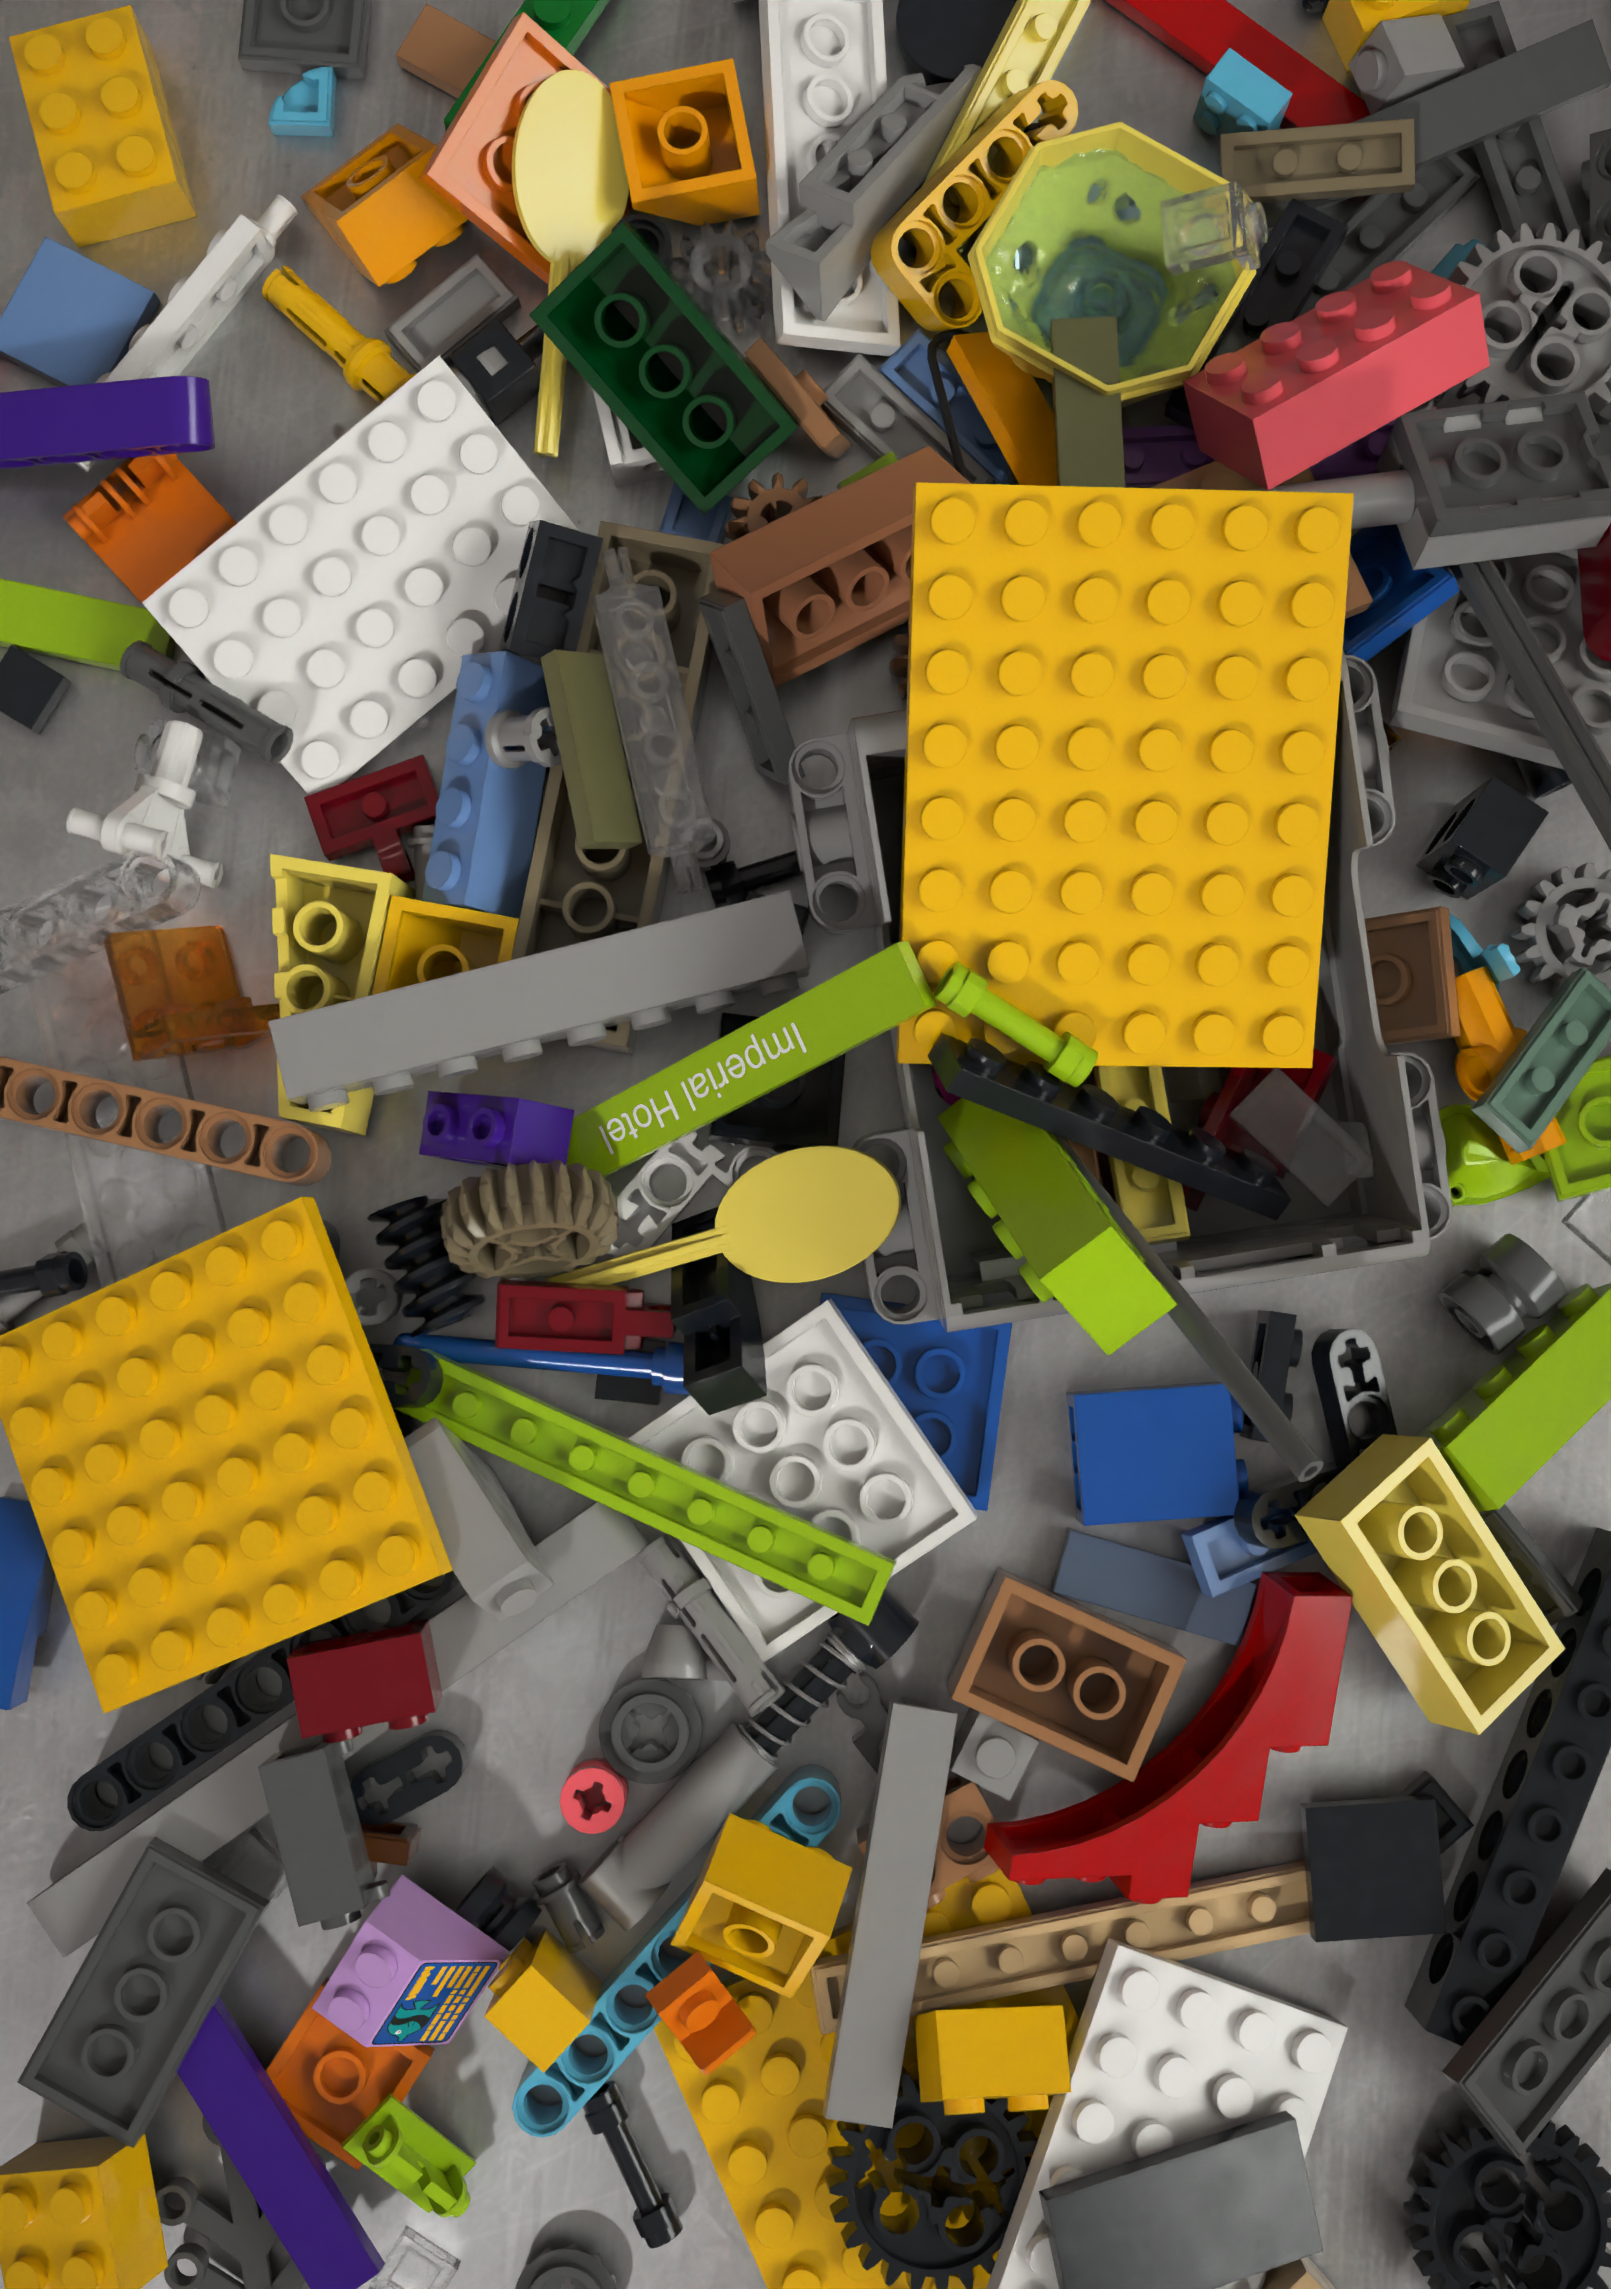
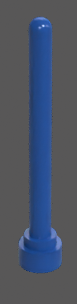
M401 1333L393 1342V1345H405L417 1349L428 1348L459 1363L651 1379L653 1386H663L665 1393L690 1395L683 1387L684 1343L669 1342L667 1348L656 1347L654 1353L625 1351L624 1355L504 1349L495 1347V1340L430 1334L411 1338L412 1333Z

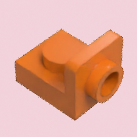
M699 1951L695 1952L645 1994V1997L657 2014L680 2041L704 2075L712 2073L756 2034L755 2027Z

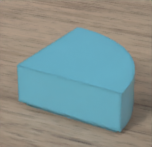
M332 66L308 70L302 74V80L295 83L283 96H278L274 101L268 123L273 135L334 137L337 77Z

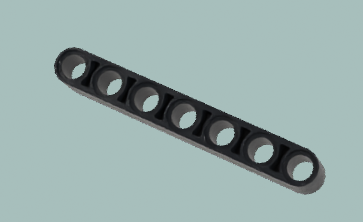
M451 1571L445 1574L442 1585L428 1586L422 1583L386 1598L391 1606V1615L386 1623L371 1621L361 1608L313 1629H322L333 1637L407 1623L444 1597L459 1583V1580L455 1573ZM313 1629L267 1647L82 1775L72 1785L67 1796V1808L72 1820L79 1827L88 1831H104L115 1826L292 1703L294 1696L287 1658L298 1644L309 1642V1636ZM259 1667L271 1668L280 1676L282 1691L279 1697L267 1696L259 1690L256 1684V1673ZM205 1705H214L225 1713L227 1718L225 1734H216L205 1726L202 1719V1711ZM151 1743H160L171 1752L173 1757L171 1771L160 1770L152 1764L149 1757ZM97 1781H105L115 1788L118 1795V1805L116 1808L106 1807L98 1800L95 1793Z

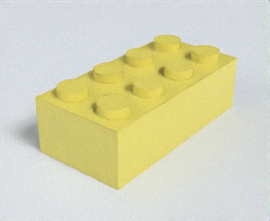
M1382 1434L1295 1514V1517L1342 1589L1353 1596V1606L1429 1722L1480 1735L1565 1650V1647L1430 1437Z

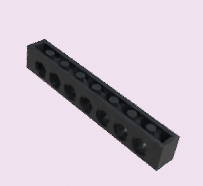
M1596 1528L1573 1585L1575 1591L1584 1601L1579 1611L1558 1622L1555 1630L1565 1650L1535 1679L1445 1903L1447 1933L1433 1934L1404 2005L1424 2030L1460 2046L1464 2045L1521 1974L1611 1748V1531Z

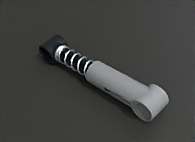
M886 1589L869 1626L839 1612L832 1616L828 1621L832 1628L830 1634H826L827 1639L824 1642L819 1641L821 1650L809 1662L801 1661L803 1668L790 1682L783 1680V1685L785 1686L783 1695L760 1712L754 1720L746 1718L747 1727L733 1722L625 1836L619 1837L581 1878L578 1883L579 1886L625 1931L636 1925L656 1904L672 1879L722 1828L729 1813L735 1815L779 1769L776 1762L778 1760L776 1752L782 1746H792L793 1734L800 1727L811 1726L810 1717L819 1707H829V1697L836 1689H846L847 1678L852 1673H861L865 1666L869 1665L874 1669L882 1666L912 1635L919 1621Z

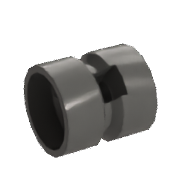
M1512 1234L1502 1236L1479 1257L1480 1270L1477 1273L1464 1270L1439 1292V1299L1451 1318L1473 1341L1493 1355H1499L1525 1332L1523 1320L1525 1317L1540 1319L1566 1295L1562 1281L1551 1266L1531 1246Z

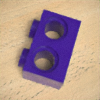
M428 1091L419 1155L506 1168L509 1162L514 1165L529 1164L533 1159L536 1163H550L558 1159L566 1166L574 1110L522 1098Z

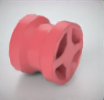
M590 1758L576 1765L562 1787L559 1801L562 1815L568 1824L579 1832L588 1834L605 1832L614 1826L623 1814L629 1793L627 1778L612 1768L607 1759ZM577 1790H580L584 1793V1797L587 1800V1803L584 1801L583 1795L577 1792ZM604 1801H607V1802L611 1803V1805H608V1804H606V1803L602 1804V1803H603Z

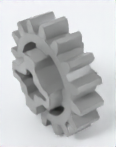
M1585 863L1578 867L1575 875L1567 866L1560 868L1551 874L1552 883L1543 879L1530 888L1533 897L1537 901L1527 900L1519 904L1516 909L1518 914L1528 920L1527 924L1511 931V937L1518 940H1526L1528 949L1516 956V960L1518 963L1533 960L1537 968L1529 979L1532 984L1547 978L1553 981L1551 997L1556 995L1572 972L1583 967L1588 968L1592 966L1595 959L1600 962L1611 961V869L1602 873L1599 878H1596L1594 863ZM1574 893L1585 894L1584 898L1577 902L1576 907L1567 903L1562 906L1556 904L1565 895ZM1585 921V931H1583L1581 928H1578L1577 924ZM1585 935L1592 939V943L1585 945L1583 942ZM1610 966L1604 972L1593 975L1611 991Z

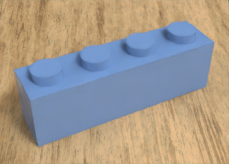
M508 651L467 654L462 656L460 673L456 683L457 693L450 735L446 743V759L440 795L436 804V819L429 861L425 870L426 880L422 901L520 919L546 767L533 761H528L525 765L516 769L499 767L491 760L487 753L485 729L489 719L499 711L514 710L522 715H530L533 710L550 707L542 666ZM542 726V731L552 730L549 726ZM505 746L506 750H516L515 746Z

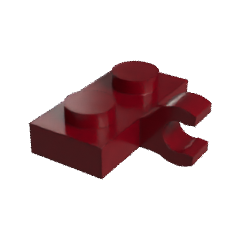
M423 754L304 797L323 854L329 861L375 845L383 872L392 873L405 883L415 880V869L401 835L412 832L415 826L434 824L436 804L439 799L436 783L428 761Z

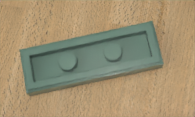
M1585 967L1572 972L1471 1109L1516 1152L1521 1153L1532 1149L1611 1039V991Z

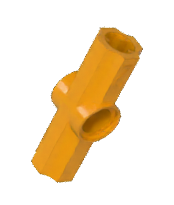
M1482 966L1455 978L1460 1037H1454L1460 1050L1454 1061L1455 1074L1464 1093L1476 1102L1528 1033L1524 1029L1514 1027L1487 966ZM1556 1117L1552 1119L1530 1150L1518 1153L1499 1136L1511 1165L1547 1152L1567 1142Z

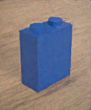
M1222 1382L1066 1392L1076 1520L1083 1526L1234 1515L1239 1498L1249 1489L1246 1464L1244 1459H1236L1234 1434L1242 1433L1243 1413L1240 1405L1230 1395Z

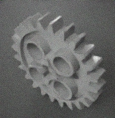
M1523 223L1511 240L1502 230H1499L1487 244V247L1477 243L1466 257V262H1459L1448 279L1479 292L1484 328L1496 330L1503 337L1505 343H1498L1492 340L1485 330L1490 366L1464 380L1465 382L1455 395L1457 399L1475 393L1480 397L1478 404L1585 391L1591 409L1596 414H1599L1611 402V261L1603 265L1597 260L1603 244L1601 241H1596L1584 251L1578 248V229L1574 228L1562 242L1556 239L1554 224L1547 223L1537 239H1534L1528 224ZM1521 279L1532 282L1537 287L1539 293L1528 290L1522 284ZM1561 286L1569 287V297L1540 334L1539 340L1526 354L1516 372H1509L1506 369L1508 360L1537 323L1538 317L1551 303ZM1573 315L1584 318L1591 330L1581 327L1575 321ZM1537 364L1549 367L1554 372L1556 380L1545 377L1540 372Z

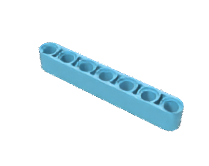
M812 1764L801 1766L782 1782L750 1819L767 1825L772 1832L805 1847H817L832 1831L840 1818L842 1806L838 1781L831 1771L822 1766ZM806 1787H819L830 1797V1802L820 1813L806 1814L794 1804L793 1799L796 1794ZM698 1877L602 1982L591 2022L575 2039L586 2034L595 2035L602 2039L607 2047V2051L601 2056L588 2057L579 2052L573 2041L544 2073L533 2062L527 2065L514 2095L512 2107L515 2121L523 2131L531 2136L544 2138L555 2135L562 2130L662 2020L650 2003L642 2008H631L622 2002L618 1991L624 1986L632 1984L640 1985L647 1991H650L687 1960L674 1959L669 1956L663 1949L662 1943L668 1937L674 1935ZM541 2084L550 2085L559 2092L562 2101L553 2106L541 2105L534 2100L530 2089Z

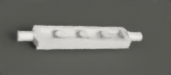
M277 194L273 202L257 221L240 214L230 228H224L219 231L209 244L207 256L190 276L181 278L174 285L168 297V304L151 324L142 326L135 333L129 344V352L112 372L105 373L95 383L179 376L275 258L276 239L294 217L299 214L297 209L286 198ZM96 461L76 464L86 472H89Z

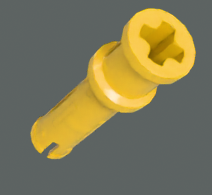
M282 266L281 271L277 268L267 277L262 287L263 298L278 311H281L298 329L343 368L345 381L353 390H364L380 405L417 374L409 373L391 356L392 350L390 346L383 340L373 337L367 338L364 334L360 333L325 299L304 283L289 266Z

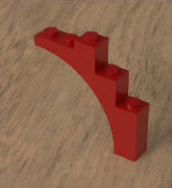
M1262 1572L1255 1605L1248 1626L1228 1670L1194 1719L1165 1749L1139 1769L1134 1783L1123 1779L1113 1787L1083 1802L1049 1814L1017 1821L987 1823L984 1843L986 1852L1009 1881L1024 1885H1038L1043 1883L1045 1879L1075 1878L1080 1881L1093 1883L1103 1881L1108 1876L1128 1900L1137 1903L1156 1904L1162 1898L1188 1897L1199 1824L1211 1828H1227L1232 1822L1258 1821L1270 1749L1283 1753H1295L1301 1750V1746H1328L1353 1596L1320 1572Z

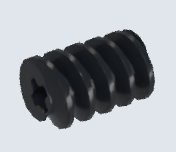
M426 1195L415 1197L380 1209L367 1217L370 1222H389V1225L376 1235L377 1245L398 1246V1249L385 1259L384 1265L386 1269L407 1270V1273L393 1285L394 1292L397 1294L416 1295L402 1309L403 1316L405 1318L425 1319V1322L412 1332L411 1338L431 1333L471 1317V1313L486 1301L484 1294L463 1293L462 1289L476 1278L477 1275L476 1273L469 1274L461 1270H455L454 1263L450 1262L449 1254L444 1247L441 1223H437L436 1216L443 1211L442 1203L448 1200V1198L428 1199Z

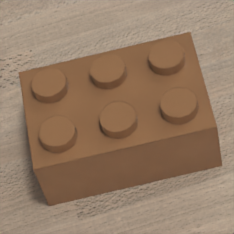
M998 1568L946 1686L951 1699L1134 1783L1187 1659L1168 1644L1053 1593L1002 1568Z

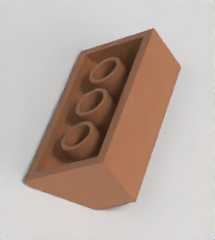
M930 446L920 449L710 552L716 590L720 589L745 599L775 688L909 620L913 484L916 482L971 484Z

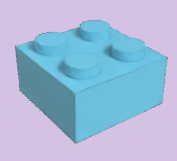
M1229 48L1206 77L1193 119L1198 122L1201 129L1206 133L1215 134L1219 138L1221 134L1277 130L1280 127L1293 93Z

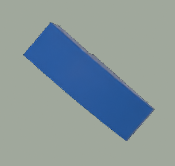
M6 1496L0 1497V1709L11 1710L28 1700L37 1638L47 1632L55 1573L30 1501Z

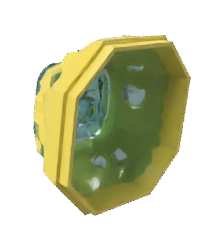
M1123 122L1039 142L1032 146L967 255L990 339L996 348L1009 355L1014 364L1025 373H1029L1033 377L1046 379L1051 384L1054 377L1053 369L1056 368L1105 396L1121 392V408L1153 395L1184 387L1182 381L1200 371L1257 273L1230 182ZM1117 316L1120 383L1107 385L1051 354V319Z

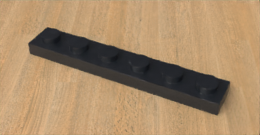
M941 1033L927 1055L946 1092L1276 1221L1292 1200L1275 1177L1278 1173L1276 1166L1260 1153L1247 1148L1242 1153L1228 1149L1216 1137L1200 1128L1194 1127L1190 1132L1176 1128L1165 1117L1148 1107L1139 1106L1134 1111L1119 1105L1111 1095L1094 1085L1084 1084L1081 1089L1074 1088L1046 1071L1042 1064L1034 1061L1027 1062L1026 1066L1006 1059L998 1049L981 1039L970 1038L968 1043Z

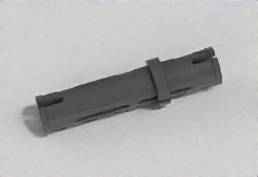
M141 640L132 643L122 655L120 661L121 674L159 695L162 705L173 712L189 713L222 735L229 737L259 755L267 763L276 764L280 762L291 749L294 736L291 728L279 724L241 699L213 685L205 679L204 674L195 665L189 662L177 663Z

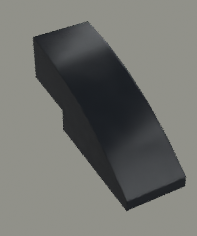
M718 1207L673 1223L671 1241L715 1228ZM723 1253L672 1267L671 1322L684 1336L683 1387L709 1416L767 1396L762 1333L751 1275L736 1268Z

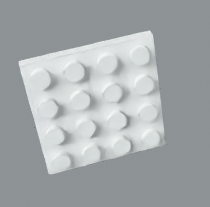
M832 1299L825 1301L763 1344L767 1396L709 1416L690 1395L628 1438L637 1444L896 1560L897 1562L891 1577L975 1521L979 1516ZM681 1540L763 1663L838 1613Z

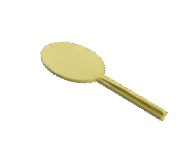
M564 70L555 73L534 90L519 118L512 150L511 168L515 204L528 239L539 254L550 262L548 295L611 234L612 229L623 219L629 194V185L612 97L596 78L579 70ZM545 333L533 453L539 457L557 458L567 358Z
M834 1145L809 1146L790 1150L757 1164L744 1173L729 1188L718 1207L715 1228L577 1268L572 1273H560L551 1276V1278L547 1277L545 1280L546 1282L614 1285L723 1253L728 1261L739 1270L762 1280L778 1283H802L824 1279L859 1264L872 1255L887 1240L900 1214V1188L892 1172L881 1161L860 1150Z

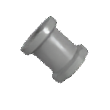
M550 707L538 708L533 710L530 715H522L514 710H502L495 713L489 719L485 729V746L491 760L499 767L516 769L525 765L528 761L539 763L544 767H555L562 764ZM542 726H549L552 730L542 731ZM505 746H515L516 750H506Z

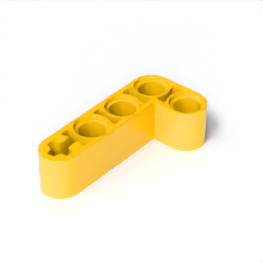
M1056 80L1043 81L1020 90L1009 97L878 231L873 239L870 253L876 272L914 320L924 329L938 332L968 327L982 313V306L971 268L957 252V249L992 214L1030 148L1039 142L1070 135L1076 126L1079 114L1078 103L1073 91L1064 83ZM1042 109L1043 114L1038 119L1040 128L1026 133L1022 132L1020 128L1029 126L1039 116ZM991 145H994L1003 157L1004 166L1000 176L993 173L988 165L987 155ZM947 189L951 190L959 200L960 212L956 222L948 218L943 209V197ZM903 234L908 235L916 246L917 254L912 267H908L903 263L899 256L898 244ZM944 284L950 287L955 295V309L950 317L945 315L939 306L938 296Z

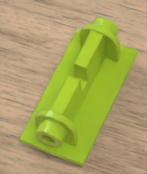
M389 2094L342 2142L341 2145L344 2150L427 2213L433 2210L442 2218L449 2216L457 2218L469 2207L471 2197L467 2192L464 2176L476 2165L475 2160L392 2094Z

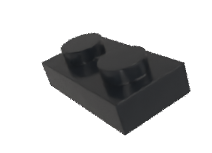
M1258 1310L1249 1370L1291 1422L1293 1395L1292 1393L1285 1392L1289 1367L1296 1368L1301 1357L1303 1333L1302 1330L1295 1329L1297 1315ZM1243 1410V1430L1239 1436L1268 1442Z

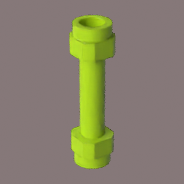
M955 961L949 967L935 989L934 998L963 1018L967 1017L971 1012L1045 1060L1043 1067L1046 1071L1074 1088L1081 1085L1088 1077L1097 1061V1051L1067 1031L1062 1036H1059L986 989L988 981L984 977L958 961Z

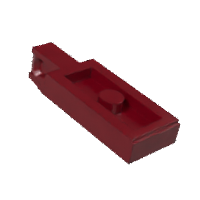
M501 1279L497 1283L495 1347L624 1355L626 1350L641 1349L642 1337L674 1338L676 1326L671 1322V1305L644 1303V1290L629 1289V1286Z

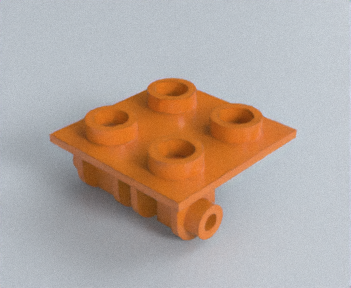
M176 454L128 458L123 464L113 469L114 471L106 479L103 478L98 486L77 504L75 503L71 507L72 509L62 516L141 603L237 524L181 463Z

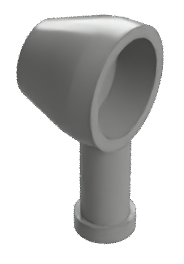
M656 1625L644 1654L642 1678L726 1681L686 1625Z

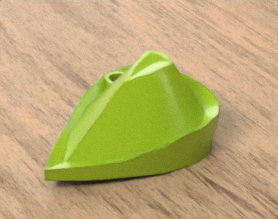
M1447 1105L1438 1110L1446 1144V1166L1452 1206L1484 1205L1531 1188L1550 1177L1545 1160L1540 1155L1511 1165L1498 1134L1471 1110L1473 1108L1472 1105ZM1453 1187L1457 1189L1458 1195L1451 1193Z

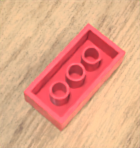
M1401 260L1392 261L1378 266L1371 272L1369 278L1348 290L1324 296L1316 303L1315 308L1294 320L1268 327L1261 333L1258 340L1240 350L1214 357L1205 365L1204 370L1182 381L1199 451L1264 489L1271 490L1489 367L1480 294L1447 278L1413 266L1408 262Z

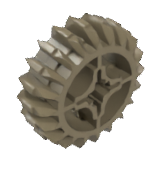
M533 1159L529 1164L514 1165L509 1162L506 1168L499 1170L487 1168L482 1171L481 1177H467L462 1180L461 1186L448 1191V1200L442 1203L441 1231L442 1238H444V1247L447 1249L450 1262L459 1265L461 1271L469 1274L477 1272L478 1277L484 1279L498 1276L501 1280L525 1278L528 1281L532 1277L537 1276L551 1278L552 1274L561 1271L572 1273L576 1266L590 1265L596 1261V1256H603L609 1252L611 1244L618 1240V1208L616 1196L612 1194L611 1183L603 1179L600 1171L586 1170L585 1165L580 1163L565 1166L558 1159L550 1163H536Z

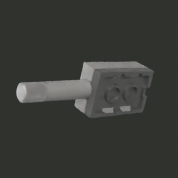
M1584 391L1407 412L1398 417L1393 426L1392 433H1390L1376 465L1379 473L1276 486L1269 491L1354 493L1351 529L1397 524L1412 569L1418 570L1596 547L1611 523L1610 454L1597 456L1594 445L1601 432ZM1258 488V489H1250V490H1244V491H1268V490H1266V489H1264V488Z

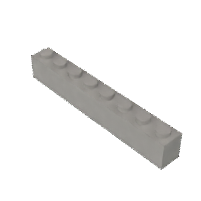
M787 890L271 1020L268 1023L287 1099L300 1105L308 1103L310 1112H317L348 1104L349 1098L347 1093L373 1087L375 1095H386L412 1088L414 1086L412 1076L438 1070L440 1079L470 1074L479 1070L476 1060L499 1054L503 1055L504 1063L530 1059L543 1054L541 1044L567 1037L570 1047L593 1043L607 1037L606 1027L631 1021L633 1030H643L670 1022L671 1016L669 1011L693 1005L696 1007L697 1014L723 1010L736 1004L734 999L736 994L756 989L760 990L761 998L786 994L800 988L798 979L809 975L810 966L791 892Z

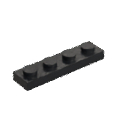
M1292 198L1255 258L1254 265L1257 273L1200 371L1204 370L1205 365L1214 357L1236 352L1258 340L1261 333L1268 327L1282 322H1290L1297 318L1345 240L1348 225ZM1184 387L1174 389L1166 402L1164 416L1194 431Z

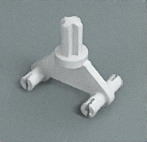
M168 721L165 724L150 774L140 773L134 787L136 793L107 816L86 811L79 807L72 808L66 821L67 832L71 835L100 841L105 851L124 855L126 865L157 872L160 881L179 885L186 880L206 885L213 889L217 888L222 880L223 865L220 862H212L190 855L184 810L192 808L196 792L188 788V783L203 739L202 731L183 721Z

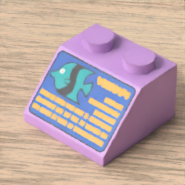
M401 1875L390 1889V1896L382 1899L366 1919L312 2006V2009L364 2047L449 2044L510 1952L404 1875Z

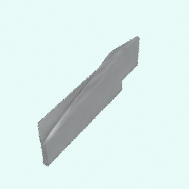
M975 64L964 65L963 71L953 82L926 86L922 73L900 76L799 183L800 206L807 209L772 235L765 242L767 256L817 319L821 321L827 320L871 260L870 250L873 239L878 231L921 188L981 71V66Z

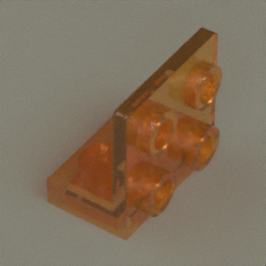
M221 926L114 932L104 939L133 1062L247 1049L271 1036L268 1021L280 1018L279 1003L253 1006L250 997H240L225 933Z

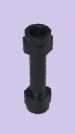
M796 850L737 868L735 861L732 860L719 864L715 869L705 872L716 908L746 901L745 892L803 874L799 870Z
M62 1251L47 1254L36 1261L35 1265L0 1271V1297L41 1290V1293L46 1297L65 1295L71 1291L81 1290L85 1287L88 1278L85 1260L77 1252Z
M615 2081L605 2082L583 2106L584 2117L592 2134L602 2133L637 2207L634 2211L633 2221L641 2238H644L648 2248H657L678 2236L683 2229V2225L678 2217V2210L670 2193L660 2194L626 2122L630 2108L622 2091H619Z

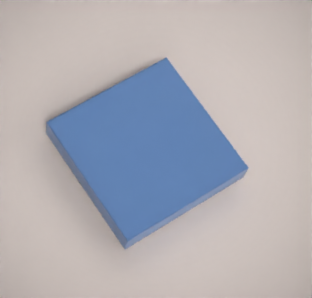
M45 236L0 317V356L60 387L94 384L102 375L112 372L129 352V344L133 336L142 326L149 323L160 300L155 292Z

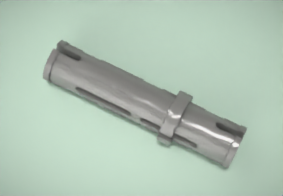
M666 1534L664 1537L661 1536L649 1544L638 1555L637 1560L643 1565L649 1575L652 1576L663 1591L664 1596L670 1602L667 1605V1610L674 1619L681 1618L692 1631L719 1672L739 1696L738 1698L746 1707L750 1716L753 1717L758 1712L760 1713L783 1695L785 1692L784 1687L770 1673L750 1642L721 1606V1603L713 1593L714 1589L706 1577L702 1578L695 1567L691 1565L674 1540V1537Z

